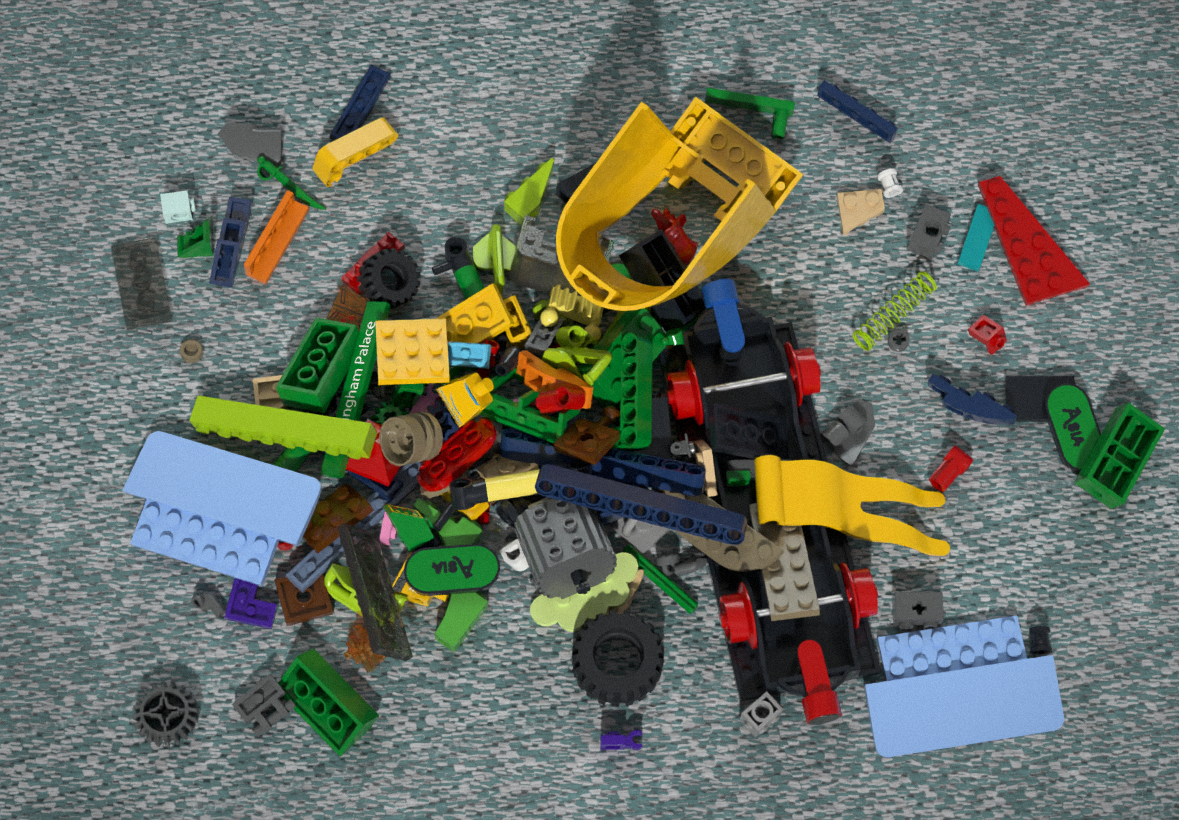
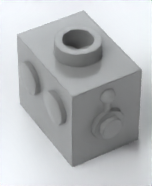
M766 692L741 713L739 720L745 729L749 730L756 738L759 734L764 733L771 724L778 721L783 709L778 701Z

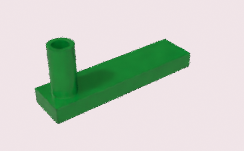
M707 88L705 103L775 114L771 137L776 139L785 138L788 116L792 117L795 106L793 101Z

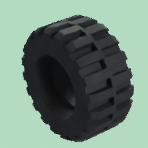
M610 610L609 615L604 616L602 612L596 615L595 620L589 619L585 623L584 629L579 630L576 641L573 644L572 671L574 677L578 680L577 684L581 690H586V695L589 698L593 699L595 697L598 699V703L603 705L609 702L612 703V707H619L620 703H625L626 706L633 705V702L637 699L640 702L646 698L648 692L651 693L655 689L656 683L659 682L664 664V646H661L662 639L659 633L654 632V626L650 622L644 623V617L638 614L636 618L630 616V611L624 610L623 614H617V610ZM612 639H622L630 642L640 653L641 661L639 668L635 673L624 678H614L604 674L595 662V654L598 647Z

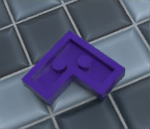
M235 578L224 618L229 621L272 629L278 606L274 603L255 600L259 585Z

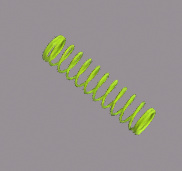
M919 271L917 278H912L910 284H905L904 289L898 291V295L892 296V301H886L885 307L879 308V313H873V319L868 318L866 324L860 326V330H855L852 333L853 339L862 349L870 351L872 346H875L874 340L862 331V326H867L872 336L877 340H881V335L868 325L869 320L874 321L880 332L888 335L885 326L874 318L876 314L880 315L886 326L894 329V324L881 313V309H886L889 316L895 322L900 323L899 316L893 310L887 308L888 303H892L895 310L902 317H907L905 310L893 301L894 297H898L901 304L908 311H913L912 305L900 296L901 291H905L907 298L914 305L919 306L918 299L906 290V286L910 285L920 299H926L925 294L912 284L913 280H917L920 287L927 294H932L937 289L935 280L928 273ZM921 275L925 276L932 283L933 288L923 281ZM914 288H916V289L923 295L924 298H922V297L915 291ZM908 294H910L917 301V304L909 297ZM902 300H904V301L910 306L911 309H909V308L903 303ZM896 306H898V307L904 312L905 315H903V314L896 308ZM890 312H892L897 317L898 321L890 314ZM884 318H886L890 322L892 327L889 324H887ZM877 323L883 327V329L885 330V332L880 329V327L877 325ZM871 329L879 336V338L874 335ZM856 334L861 336L866 341L869 347L865 346L858 339Z

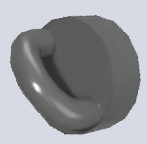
M677 552L660 554L655 557L657 566H662V571L666 575H672L675 572L674 565L680 562Z

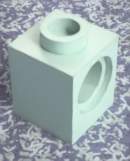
M188 190L160 194L162 212L166 224L193 220L192 212L196 211L194 198H189Z

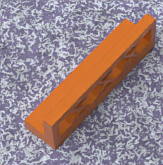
M286 191L244 263L246 275L264 284H267L309 212L308 206L295 201L293 192Z

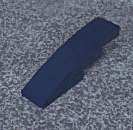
M229 197L220 238L217 239L209 284L233 287L253 201Z

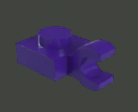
M634 730L626 737L625 735H620V732H606L605 735H601L600 750H625V748L641 750L642 744H636L632 739L634 737H641L642 731Z

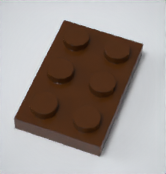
M346 482L316 505L302 539L318 554L374 510L371 504Z

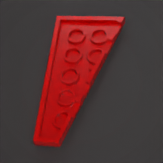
M1001 176L978 183L980 193L993 221L995 231L1025 306L1089 287L1090 283Z

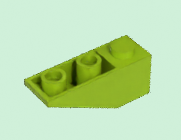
M553 158L548 162L541 163L536 169V173L531 177H526L521 182L520 187L515 192H509L504 199V211L523 228L540 212L554 170Z

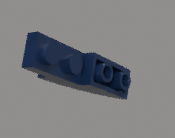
M932 374L928 380V387L944 396L942 406L955 414L987 424L1014 425L1017 421L1014 409L1006 404L1001 406L987 392L982 394L977 391L973 398H971V394L962 387L955 388L951 385V381L943 375L938 377Z

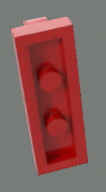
M387 232L341 277V280L359 294L361 291H359L358 286L361 285V282H357V277L361 275L358 271L360 267L364 266L362 263L370 256L384 249L390 250L394 248L397 249V252L403 251L405 245L391 233Z

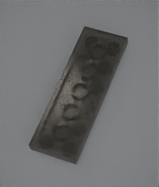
M343 524L338 528L340 542L344 549L346 563L350 570L352 584L356 591L358 605L361 609L364 626L370 640V647L375 654L407 661L413 655L377 533Z

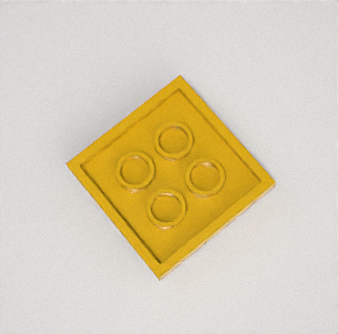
M446 319L375 321L378 385L449 383Z

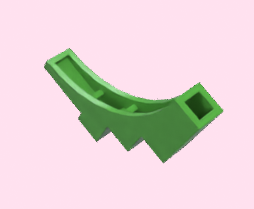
M418 498L413 505L414 510H417L422 517L427 516L432 525L441 515L437 511V507L428 500L424 502ZM451 516L441 531L432 528L443 546L477 544L483 537L481 525L475 520H467L464 517L457 524L455 518ZM482 592L451 594L445 616L434 633L435 640L455 653L487 610V597Z

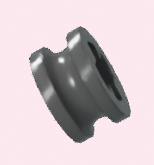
M901 329L892 331L888 339L890 349L896 352L904 351L910 340L908 333ZM896 336L902 337L901 340L904 339L901 345H897V341H893L896 339Z

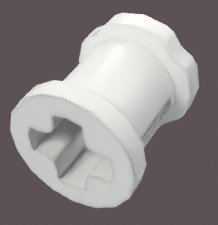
M887 169L877 175L878 180L882 182L885 190L883 194L886 198L897 196L903 192V188L899 185L896 178V169Z

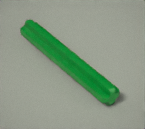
M628 544L622 552L629 553L636 558L639 570H644V574L690 614L697 609L698 602L633 545Z

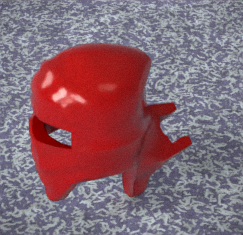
M665 208L663 214L658 209H653L651 215L657 223L658 230H663L684 266L689 265L696 254L698 243L692 241L684 232L683 226L687 222L685 215L681 214L678 218H675V215L671 214L669 209Z

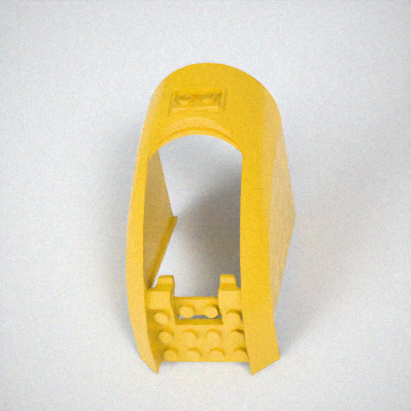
M697 97L694 98L671 131H669L650 107L641 101L562 211L556 232V250L561 269L572 287L584 298L598 306L612 310L630 311L663 303L687 292L733 259L776 213L803 174ZM705 160L739 185L735 187L704 164ZM666 177L670 178L668 182L678 190L681 187L684 188L693 178L726 203L720 206L714 214L722 222L673 286H649L635 282L619 273L604 256L599 243V235L634 209Z

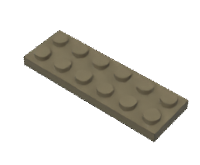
M757 503L749 504L752 528L784 551L777 561L761 569L771 621L820 615L802 526L777 525V521H769L764 525L759 524Z

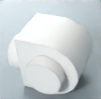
M518 539L509 542L504 548L499 550L504 561L514 570L524 571L529 567Z

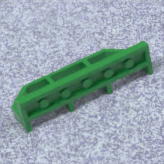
M449 366V381L455 379L453 377L463 371H477L478 368ZM517 368L504 377L497 375L492 378L491 381L493 382L494 389L490 391V394L493 397V401L479 415L530 435L555 443L566 431L567 421L580 412V410H563L559 413V418L546 413H540V411L528 407V405L536 401L540 394L534 390H530L519 397V403L492 393L514 378L524 382L525 378L516 373Z

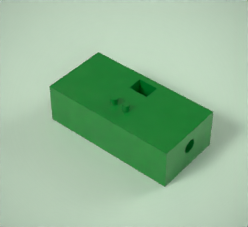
M1129 402L1115 408L1074 483L1110 509L1124 505L1165 428Z

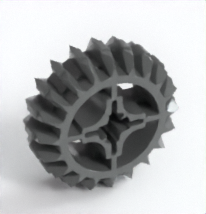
M162 681L161 688H158L154 683L152 684V692H149L148 689L143 690L146 695L145 698L142 696L137 697L141 705L136 704L133 706V709L138 712L132 715L133 720L138 721L134 724L136 730H140L139 735L141 738L147 736L146 741L149 744L155 739L157 747H160L162 740H164L166 747H170V740H174L175 744L179 745V736L187 740L188 736L185 731L194 732L195 729L190 723H198V718L194 716L199 714V709L194 707L197 701L196 699H191L192 692H185L183 685L176 689V683L171 682L169 688H167L166 682ZM169 697L179 699L183 702L185 708L171 706ZM160 698L159 705L147 712L151 704ZM165 705L168 711L170 712V715L168 714L169 717L166 718V722L161 715V713H163V711L166 710ZM182 716H184L182 722L172 729L173 722L182 719ZM147 720L160 722L163 732L152 729L147 724Z

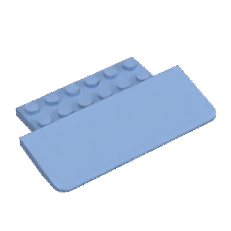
M156 431L151 433L146 439L122 490L127 494L146 499L130 544L263 587L279 541L299 546L317 505L322 487L321 483L314 477L169 433Z
M1017 615L877 638L885 681L865 684L864 690L875 749L883 757L900 756L1055 731L1063 725L1064 714L1053 655L1027 659Z

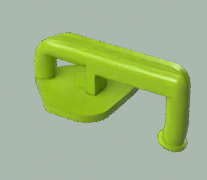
M493 224L490 232L473 246V263L481 270H493L494 284L497 285L503 298L505 285L504 271H510L517 267L519 261L518 248L502 235L499 224Z
M564 346L555 349L547 348L541 360L555 369L565 368L583 380L584 378L592 386L594 381L611 362L612 354L604 350ZM575 363L594 364V366L587 374H583L582 377Z
M332 564L324 578V584L334 599L381 629H387L392 625L402 610L405 601L408 600L406 595L394 594L393 604L387 613H384L364 600L369 598L376 585L372 579L357 569ZM336 577L343 587L334 582Z

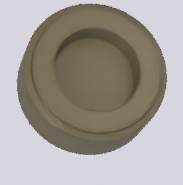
M189 339L181 344L179 351L181 358L185 362L196 363L203 357V347L199 341Z

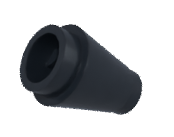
M517 346L506 347L495 366L496 373L504 377L516 369L519 352L522 350Z

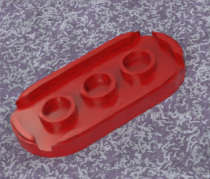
M482 418L477 422L474 420L467 422L442 444V448L436 457L431 460H425L421 464L417 480L422 488L429 492L440 491L448 487L451 481L463 474L494 444L497 437V430L488 419Z

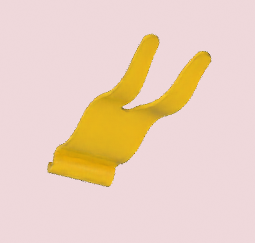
M774 455L760 456L754 460L759 524L764 525L769 521H777V525H821L834 528L857 539L898 544L927 555L946 556L950 552V545L946 541L928 537L914 527L898 520L863 512L860 506L861 502L897 501L920 507H941L945 503V497L940 492L924 491L908 483L893 479L855 475L833 464L818 460L780 461V457Z

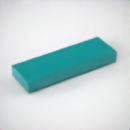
M977 205L957 265L978 272L994 228L986 206Z

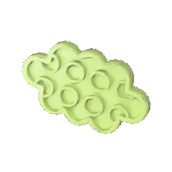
M625 552L615 554L617 567H614V573L608 575L605 579L606 582L591 587L585 595L576 593L564 599H561V597L550 599L547 596H538L530 606L532 619L540 626H551L558 622L562 629L568 632H576L582 629L589 619L595 620L596 615L603 612L605 616L609 608L617 609L624 606L630 596L628 583L632 582L638 574L639 566L636 558Z

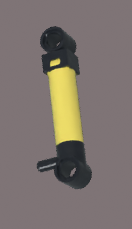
M578 459L569 462L568 465L566 461L549 464L592 475L591 464ZM539 470L477 480L474 476L455 479L449 483L452 507L456 510H466L479 503L539 494L535 490Z

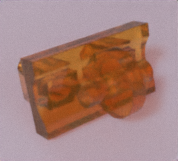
M361 624L354 626V631L348 635L350 641L346 645L349 650L344 653L346 660L354 658L356 664L362 663L366 672L369 673L374 671L376 666L383 662L388 654L382 645L373 649L370 642L375 641L377 638L374 627L362 628Z

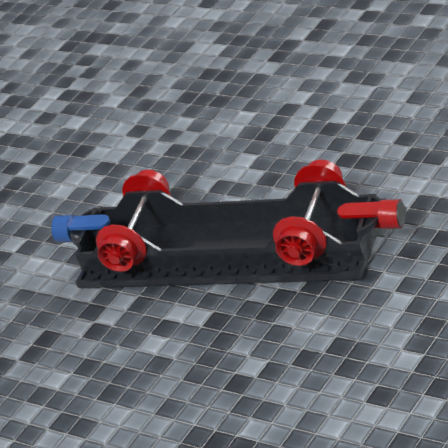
M718 279L704 285L701 290L707 312L699 317L693 331L683 333L684 344L667 345L658 355L678 441L685 440V434H687L689 441L704 440L711 448L708 405L717 403L786 418L789 460H818L827 462L811 395L819 393L821 388V370L811 347L798 348L792 322L774 325L772 316L762 318V315L753 308L741 305L734 280ZM712 451L717 495L710 496L709 498L728 511L742 514L747 519V525L752 528L749 504L757 503L755 477H751L748 486L726 487L725 475L726 463L728 461L755 459ZM801 525L820 608V615L771 621L761 570L732 571L719 565L705 554L718 607L719 621L723 629L740 702L760 698L766 692L771 696L788 692L789 694L804 697L801 701L807 724H824L842 716L835 689L842 685L844 681L881 673L867 618L877 615L878 612L877 587L868 568L855 570L846 534L827 526Z

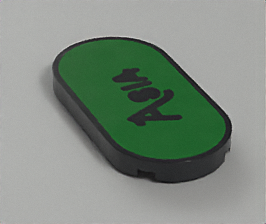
M1062 383L1053 387L1046 395L1043 409L1060 460L1068 469L1070 468L1074 472L1079 473L1101 432L1086 392L1075 384Z
M482 544L422 548L409 556L404 566V575L408 586L423 596L482 592L489 589L497 581L500 575V561L491 548Z

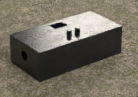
M662 229L619 255L633 280L644 285L673 286L686 270V267ZM697 285L675 298L650 306L665 332L679 328L706 310L703 295Z

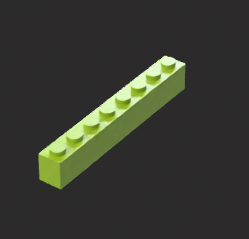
M199 395L189 419L196 428L195 430L202 434H209L211 432L225 438L235 436L244 441L260 440L267 445L278 443L294 449L296 446L310 452H317V450L325 451L333 456L344 454L353 459H361V457L370 458L377 432L372 424L367 422Z

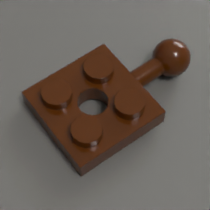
M613 405L605 407L602 412V418L598 423L578 418L554 443V451L596 465L620 439L618 430L607 427L609 424H615L619 421L620 410Z
M323 574L304 591L311 595L310 600L307 602H300L297 599L300 590L287 577L274 579L286 626L333 615L329 598L330 594L324 584Z

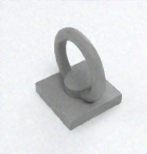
M626 517L619 519L613 524H609L627 543L633 545L643 555L670 530L669 528Z

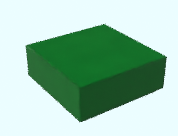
M750 470L726 471L725 486H748L751 479Z

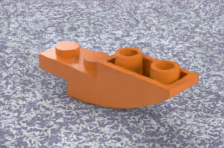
M527 350L519 352L516 373L525 378L524 385L538 393L557 390L560 387L580 389L585 394V404L582 408H591L593 386L565 368H553Z

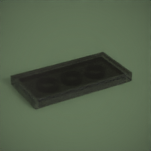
M156 237L111 246L127 331L173 322Z

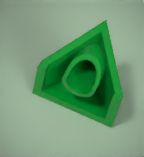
M212 216L190 232L186 231L184 236H177V254L179 258L213 256Z

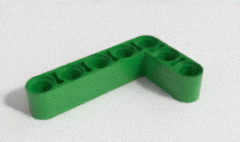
M627 333L621 341L620 427L612 428L619 431L620 439L611 448L640 451L647 449L651 443L652 342L646 336Z

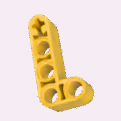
M384 117L379 118L323 146L316 155L312 170L326 187L332 186L331 183L334 181L338 182L341 179L345 168L388 147L397 140L399 134Z

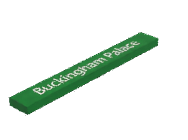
M367 301L336 418L359 421L377 357L375 321L387 320L391 306L387 302ZM325 453L320 475L323 477L344 478L349 457L344 454L333 456Z

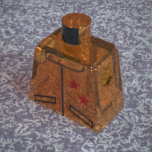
M342 286L326 319L357 325L359 331L367 301L369 300Z

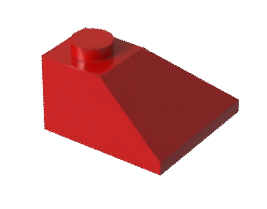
M367 419L366 422L371 423L377 432L370 458L361 457V459H353L349 457L346 470L389 487L401 466L391 464L382 452L379 442L382 425Z

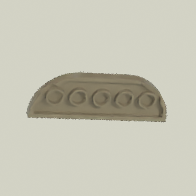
M664 490L666 495L726 510L705 494L692 496ZM748 525L744 541L739 545H730L676 531L683 539L719 565L736 572L761 570L773 564L784 553L781 548Z

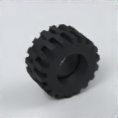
M394 248L390 250L384 249L370 256L362 263L364 266L360 267L358 271L361 273L357 277V282H361L358 288L359 291L363 290L364 292L362 297L364 300L369 299L372 302H387L391 305L390 310L409 302L417 294L418 290L416 288L420 287L421 283L417 280V278L421 277L420 272L416 271V268H418L417 263L413 264L411 262L413 258L410 255L406 257V252L402 250L397 252V249ZM382 268L391 270L396 276L397 287L395 291L388 289L381 280Z

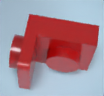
M985 315L981 316L968 329L969 335L985 344L988 353L991 355L1001 349L1007 342L1003 326Z

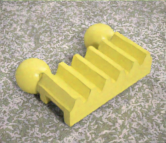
M561 285L553 287L549 293L550 300L546 310L540 316L542 324L546 327H553L558 323V315L588 325L584 330L599 341L601 330L598 326L601 323L604 307L590 302L582 295L578 296L577 291L569 293V288L561 290Z

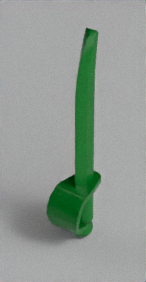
M264 156L257 158V162L260 164L257 168V174L260 179L270 180L276 178L303 203L320 210H326L325 206L314 200L281 171V165L277 168L269 160H266ZM262 168L268 171L271 176L266 177L262 172Z
M701 314L679 328L667 331L666 335L661 338L660 343L663 346L684 344L683 332L696 324Z

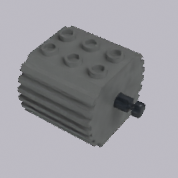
M551 499L526 509L521 515L516 517L514 531L537 589L543 596H547L550 599L554 597L564 599L576 593L585 595L591 587L606 582L605 579L608 575L614 573V567H617V558L596 509Z

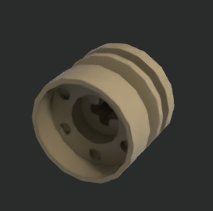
M422 411L386 420L380 429L379 442L385 458L391 464L404 466L431 460L436 457L442 448L443 435L437 419L432 414Z

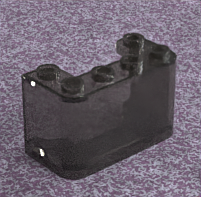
M525 215L509 271L510 280L517 285L548 294L557 285H561V290L569 288V293H573L576 290L569 283L561 269L556 244L542 240L545 231L537 229L536 218ZM603 238L600 247L609 262L614 241Z

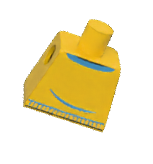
M475 372L453 379L436 390L457 425L461 427L479 415L493 401L490 391L494 389V385L489 378L482 380L479 374Z

